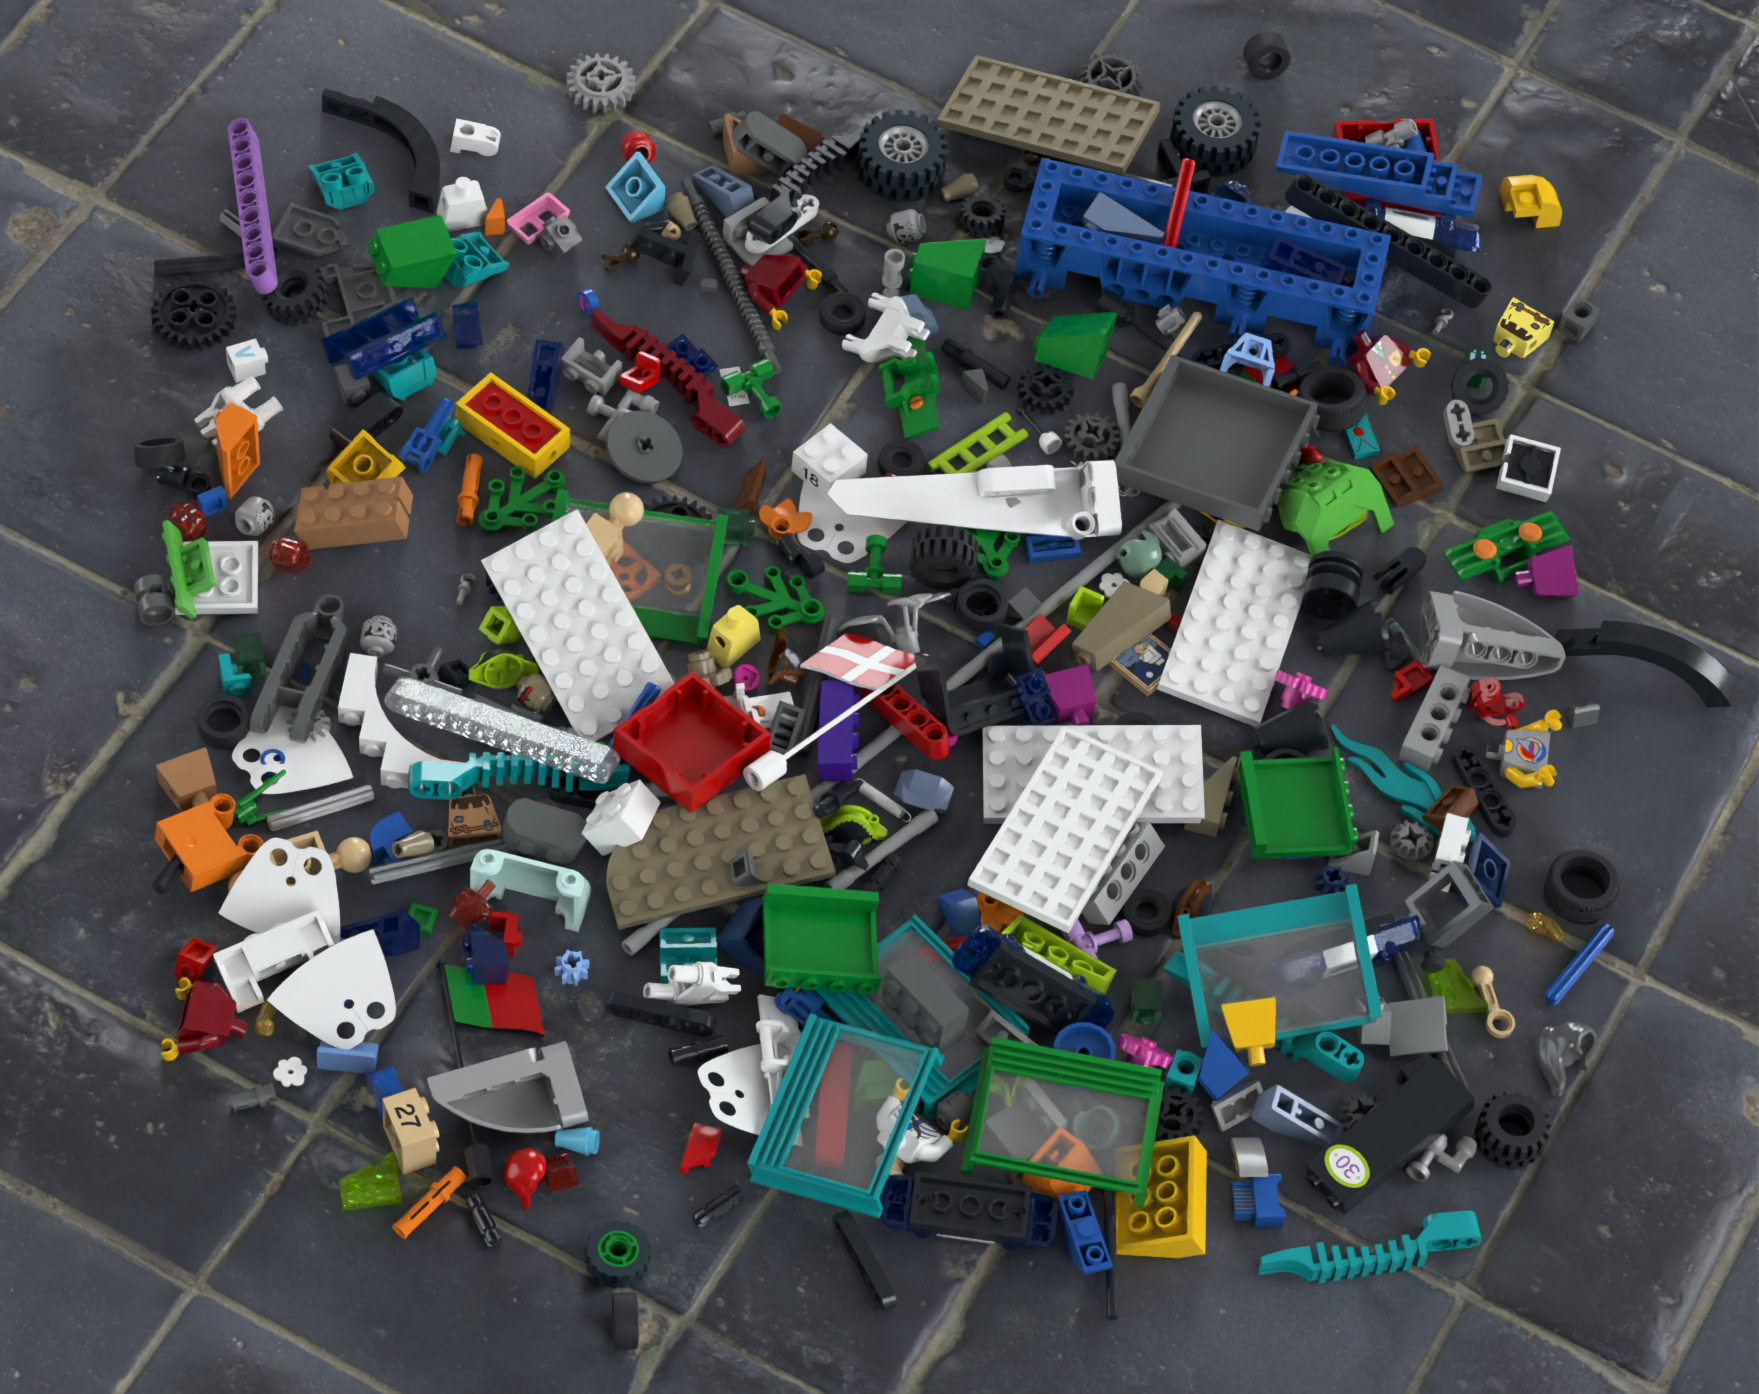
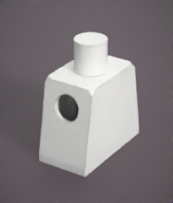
M460 177L456 180V184L447 185L442 188L437 215L442 216L448 232L485 225L488 212L478 181H470L467 177Z

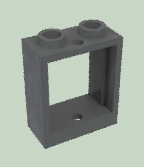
M1454 860L1405 900L1406 905L1410 909L1408 911L1409 916L1423 930L1422 937L1431 946L1434 945L1441 948L1449 946L1494 909L1467 864ZM1454 880L1469 906L1438 931L1423 905Z

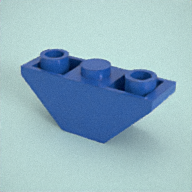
M1082 1190L1058 1196L1063 1237L1072 1263L1084 1275L1113 1268L1087 1191Z

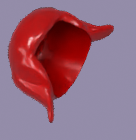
M530 1147L511 1154L505 1163L503 1171L505 1183L512 1192L518 1194L524 1209L530 1207V1195L536 1191L537 1183L546 1172L545 1157Z

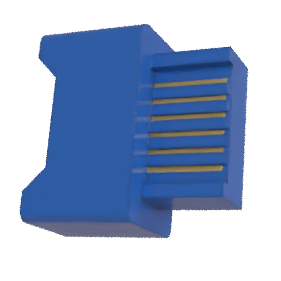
M1268 1174V1177H1251L1250 1181L1232 1182L1230 1190L1233 1220H1253V1228H1282L1286 1214L1278 1202V1185L1282 1180L1281 1174Z

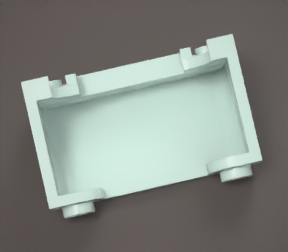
M492 849L478 852L470 868V905L484 908L485 902L492 897L502 900L506 888L557 901L555 914H562L564 916L565 929L579 932L591 895L590 883L579 872Z

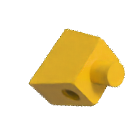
M1275 997L1221 1004L1222 1015L1234 1052L1247 1051L1249 1066L1266 1064L1264 1049L1275 1047Z

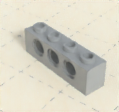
M1440 665L1402 745L1398 758L1399 761L1408 762L1426 772H1429L1432 763L1438 764L1443 753V749L1440 746L1442 743H1448L1453 731L1449 727L1451 723L1457 724L1462 712L1459 706L1461 702L1466 704L1470 696L1471 689L1468 688L1471 677Z
M1135 822L1081 911L1089 924L1110 925L1164 849L1165 845L1151 823Z

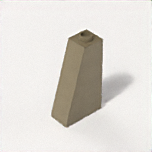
M1123 581L1072 643L1074 662L1080 666L1088 665L1090 669L1095 671L1100 670L1110 663L1113 658L1170 620L1171 609L1169 599Z

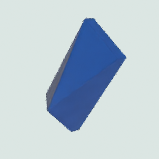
M393 1066L366 1074L367 1082L382 1121V1099L403 1092Z

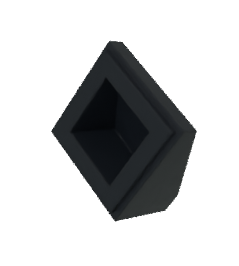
M460 659L441 664L437 672L439 681L461 689L473 682L468 678L469 668Z

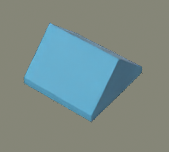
M637 151L605 187L632 223L663 211L665 206V185L643 155Z

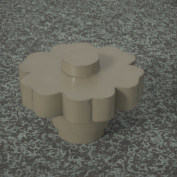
M700 650L688 654L689 661L686 663L689 673L693 671L715 688V686L729 682V679L733 678L730 667H715L714 658L710 655L709 650ZM687 673V674H685V675H683V676H680L679 679L676 680V682L680 681L682 678H684V677H685L686 675H688L689 673Z

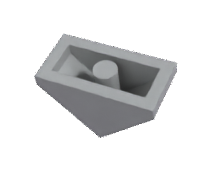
M1374 830L1358 835V842L1353 845L1351 855L1329 856L1328 865L1330 867L1340 866L1342 871L1370 876L1376 856L1379 832Z

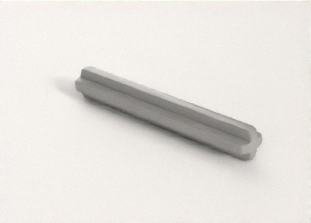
M364 785L267 816V824L271 831H276L372 801L374 799V792L371 785Z

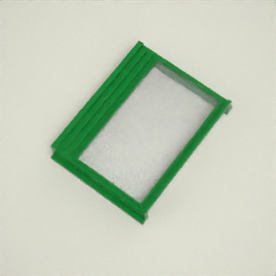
M558 489L552 522L577 509L585 523L589 521L594 512L609 521L611 518L609 512L610 505L569 499V491ZM644 510L643 516L637 524L623 527L621 530L624 552L616 563L612 561L609 567L649 638L701 646L703 639H708L728 515L717 514V520L712 521Z
M992 1037L990 1048H983L961 1173L972 1174L974 1164L1132 1194L1134 1195L1132 1206L1144 1208L1164 1082L1160 1081L1162 1069Z

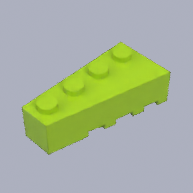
M1019 915L999 935L994 946L995 948L1000 940L1014 947L1016 951L1024 946L1070 973L1073 981L1077 982L1081 989L1083 988L1095 995L1096 1004L1093 1007L1103 999L1117 971L1022 915Z

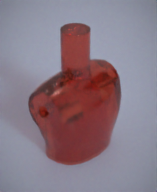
M487 879L477 892L465 886L454 900L448 914L464 928L472 931L474 927L481 924L492 912L493 907L486 898L496 885Z

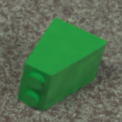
M440 215L377 229L367 246L368 253L372 258L375 271L380 278L382 286L437 289L457 255L443 218Z
M974 239L920 243L917 253H912L909 262L911 269L908 274L907 283L911 284L910 295L916 294L924 299L969 310L982 274L978 264L984 257L986 240Z
M1106 312L1053 316L1048 325H1043L1040 335H1037L1033 350H1036L1034 360L1093 380L1106 358L1117 313Z

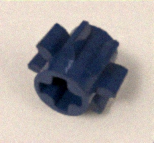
M1326 865L1324 873L1317 871L1315 878L1317 882L1314 889L1320 890L1321 895L1345 891V886H1347L1349 875H1344L1340 866L1330 867Z

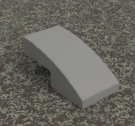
M1260 1137L1231 1138V1150L1235 1156V1169L1239 1177H1268L1267 1160Z

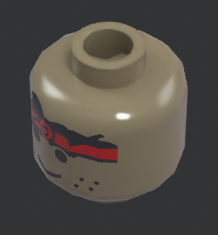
M535 673L530 677L527 675L523 676L516 686L519 689L517 700L527 709L534 712L539 710L546 713L557 700L546 678L540 673Z

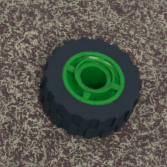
M614 1220V1222H605L600 1227L597 1226L594 1232L589 1235L586 1244L584 1261L587 1272H590L591 1277L600 1282L601 1285H606L613 1289H616V1287H621L622 1289L627 1288L629 1285H635L639 1279L641 1280L644 1277L645 1271L647 1272L649 1266L651 1245L650 1241L647 1240V1235L638 1226L631 1225L627 1221L620 1222V1220ZM612 1253H621L623 1256L618 1257L613 1255Z

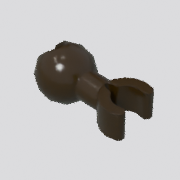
M1025 150L1023 152L1024 162L1029 166L1038 165L1042 158L1062 162V160H1056L1059 158Z
M825 221L819 228L813 230L807 227L797 229L799 237L807 236L800 239L805 247L810 246L815 239L822 238L823 240L831 241L838 235V227L832 221Z
M631 242L626 243L622 247L621 252L615 255L611 253L602 255V258L609 262L611 260L610 264L605 266L604 269L610 273L615 272L620 263L624 261L629 263L637 261L640 253L630 249Z

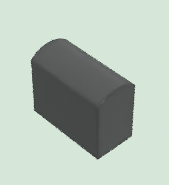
M702 278L701 291L716 293L718 280Z

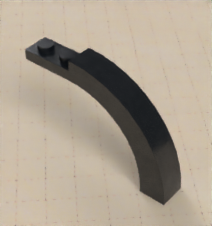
M325 88L322 93V112L380 130L395 139L406 150L416 171L409 189V207L433 214L440 194V162L436 145L422 123L401 106L382 97L376 96L372 103L362 98H356Z
M1602 621L1600 628L1557 630L1555 639L1563 646L1566 656L1618 655L1644 660L1660 666L1684 680L1697 692L1706 707H1732L1738 688L1733 677L1709 653L1682 637L1655 627L1624 621Z

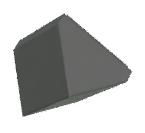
M1025 586L1008 601L1006 616L1025 620L1042 604Z
M1583 702L1566 706L1565 712L1571 727L1576 728L1597 724L1600 705L1592 702Z
M745 850L729 861L734 887L758 884L755 862L750 850Z

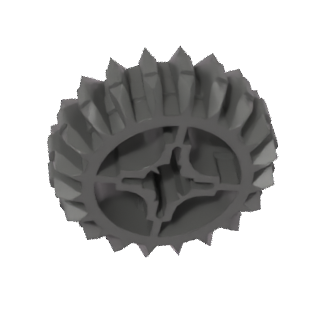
M1104 52L1101 57L1095 54L1092 59L1087 58L1085 64L1081 65L1079 74H1077V81L1138 97L1141 96L1144 85L1139 65H1133V59L1125 60L1124 55L1117 57L1115 52L1112 55H1107Z

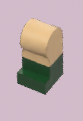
M1167 557L1141 580L1140 587L1161 596L1172 588L1179 592L1185 587L1188 572L1171 558Z

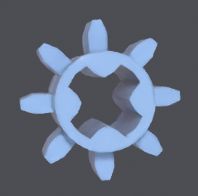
M567 949L562 957H556L557 966L555 967L554 974L555 976H561L563 985L568 983L577 986L581 978L587 980L589 960H583L582 951L574 952Z

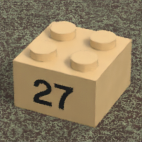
M416 1088L383 1098V1127L403 1175L436 1164V1152L440 1151L436 1139L439 1137V1131L435 1121H429L427 1116L429 1107L425 1097H419Z

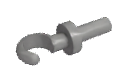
M1447 308L1441 310V313L1449 315H1441L1436 318V326L1432 331L1434 335H1438L1441 328L1447 326L1448 320L1453 318L1454 313L1452 310Z
M464 574L461 576V584L457 589L459 593L456 600L457 605H462L465 596L470 594V583L465 581V579L475 581L476 577L474 575Z

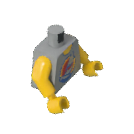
M1555 709L1550 710L1545 714V721L1541 719L1529 725L1507 731L1503 744L1488 742L1485 758L1500 760L1499 775L1507 778L1519 788L1535 787L1541 789L1543 783L1548 787L1552 786L1555 782L1552 776H1556L1557 772L1552 765H1547L1551 733L1548 732V728L1554 731L1561 729L1560 713Z

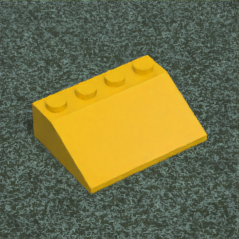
M1195 1135L1154 1142L1144 1208L1132 1206L1134 1197L1132 1194L1122 1192L1115 1194L1117 1254L1164 1258H1184L1205 1254L1207 1151ZM1142 1144L1114 1149L1115 1178L1136 1182Z

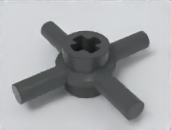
M434 646L426 663L416 664L412 667L411 671L385 663L382 673L406 681V686L411 692L401 710L404 715L411 716L419 699L429 698L435 691L460 699L463 689L439 681L438 674L434 671L443 654L442 648Z

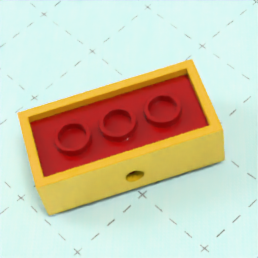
M491 372L455 403V419L461 422V427L514 465L523 467L525 473L534 479L570 448L569 427Z

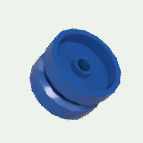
M1077 1022L1066 1026L1058 1033L1053 1044L1054 1049L1115 1060L1116 1056L1115 1044L1111 1035L1102 1027L1092 1023ZM1055 1083L1064 1092L1074 1096H1089L1099 1092Z

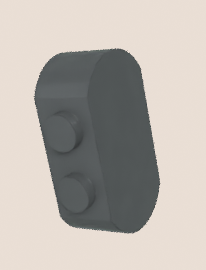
M758 111L748 113L732 131L733 142L742 154L779 177L785 178V174L789 170L792 172L796 164L800 165V160L803 158L807 159L808 152L806 146L798 136Z
M522 798L510 805L501 825V837L510 849L526 855L530 854L544 858L550 862L568 864L576 860L586 842V838L582 834L586 822L577 813Z

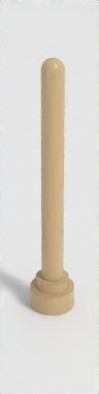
M1200 312L1192 314L1145 384L1133 390L1129 400L1134 406L1143 409L1171 355L1176 356L1201 321L1202 314Z

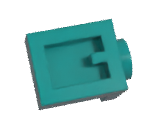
M449 416L438 435V438L443 443L437 452L444 456L458 435L463 437L465 434L460 428L461 422L452 416Z
M229 653L219 654V674L223 694L238 697L251 693L250 674L238 675L237 664H231Z

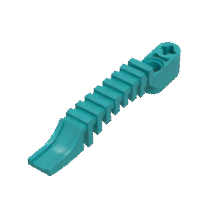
M483 752V756L476 759V753H469V761L466 763L432 761L414 763L410 768L409 791L416 798L452 800L458 798L462 791L475 783H482V788H489V776H496V785L502 786L503 776H510V784H517V776H524V784H531V776H538V785L544 786L545 777H552V788L559 787V777H566L565 792H572L573 777H579V790L618 789L624 783H628L629 765L598 764L589 760L584 755L574 756V753L560 756V753L553 752V756H546V753L539 752V756H533L532 752H525V755H518V752H511V755H504V752H497V755Z
M1176 950L1164 966L1162 972L1183 983L1191 990L1185 955ZM1198 961L1207 1009L1212 1012L1216 1010L1220 1013L1219 1016L1223 1018L1221 1004L1254 999L1247 995L1245 1000L1240 999L1242 989L1238 986L1235 987L1232 993L1227 991L1231 979L1226 976L1220 985L1215 984L1219 973ZM1283 1017L1281 1022L1275 1020V1028L1288 1026L1290 1020L1286 1017ZM1331 1032L1315 1033L1275 1041V1047L1280 1049L1279 1052L1281 1054H1293L1291 1059L1296 1062L1301 1057H1304L1344 1083L1355 1081L1364 1064V1055L1359 1049ZM1320 1047L1327 1048L1330 1052H1326Z
M1475 1212L1435 1213L1426 1216L1422 1220L1424 1230L1416 1240H1410L1409 1234L1401 1235V1242L1398 1247L1396 1240H1389L1385 1253L1383 1252L1382 1244H1375L1373 1255L1369 1254L1368 1246H1361L1359 1257H1355L1354 1247L1352 1246L1346 1247L1345 1256L1341 1259L1339 1245L1331 1246V1253L1327 1262L1324 1242L1316 1243L1313 1259L1310 1246L1286 1249L1262 1256L1258 1265V1274L1291 1272L1303 1277L1307 1282L1318 1280V1283H1326L1328 1278H1332V1281H1340L1341 1276H1346V1279H1354L1355 1274H1360V1277H1367L1369 1272H1374V1275H1380L1383 1270H1388V1273L1396 1272L1397 1268L1407 1271L1410 1270L1414 1260L1416 1268L1423 1267L1428 1255L1427 1252L1472 1248L1480 1244L1482 1239Z

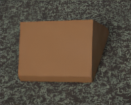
M729 113L724 115L722 139L731 175L738 177L768 173V169L742 154L735 146L732 139V131L741 120Z

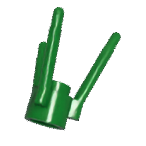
M281 770L272 778L268 777L262 782L263 784L260 787L254 788L243 798L235 802L233 818L239 825L246 822L250 827L257 822L267 820L269 815L288 810L281 809L255 816L254 813L258 809L253 801L254 798L286 774V770Z

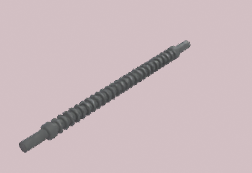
M686 178L681 183L689 198L695 219L698 221L700 230L703 232V236L708 243V247L711 248L713 257L716 259L721 274L724 275V280L732 292L734 301L737 303V307L740 308L739 311L742 314V318L745 319L747 328L750 330L753 340L756 341L755 345L758 347L760 355L768 359L774 368L773 375H779L782 372V368L774 354L775 347L770 341V337L767 336L768 333L764 325H762L754 304L751 303L752 299L749 297L748 292H746V287H744V283L741 281L736 266L733 265V260L728 254L718 229L715 227L710 212L707 211L704 199L698 196L691 179Z

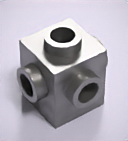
M566 215L559 219L553 216L542 224L544 229L538 234L542 246L552 254L555 260L583 240L577 232L574 222L568 219Z

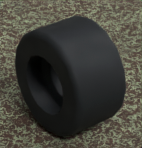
M1265 31L1252 36L1243 49V57L1250 73L1259 79H1273L1281 75L1290 64L1291 54L1283 37L1276 32ZM1271 53L1269 56L1262 58L1264 55Z

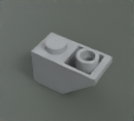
M1379 994L1382 1017L1377 1018L1376 1023L1356 1026L1357 1037L1361 1044L1389 1045L1392 1012L1384 998L1380 997ZM1364 995L1355 996V1014L1367 1012Z

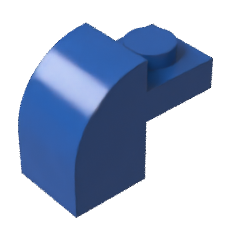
M399 811L380 820L371 831L370 848L373 865L380 862L385 865L406 860L404 857L396 858L392 853V844L394 842L400 841L413 833Z

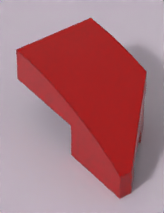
M1418 659L1400 671L1395 672L1391 696L1393 702L1412 696L1432 684L1434 677L1423 667Z
M694 1123L681 1163L680 1174H686L689 1172V1168L698 1165L702 1166V1168L710 1166L711 1157L715 1156L721 1140V1129Z

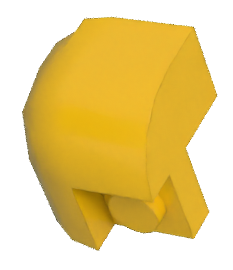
M1535 175L1503 178L1499 195L1505 211H1513L1515 218L1531 216L1535 228L1560 225L1562 209L1556 191L1549 181Z

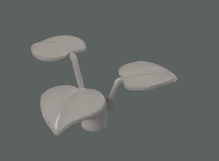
M915 594L908 598L903 597L888 602V606L898 604L902 605L905 627L896 629L897 634H894L883 615H868L857 617L844 623L838 628L837 635L848 626L880 623L890 635L891 642H896L899 651L910 654L920 652L917 639L918 609L924 604L936 600L950 603L952 594ZM907 605L913 606L912 626H910Z

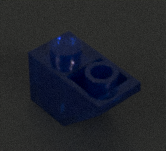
M469 923L468 935H463V951L469 953V956H466V973H471L473 985L507 983L509 963L506 943L477 924Z

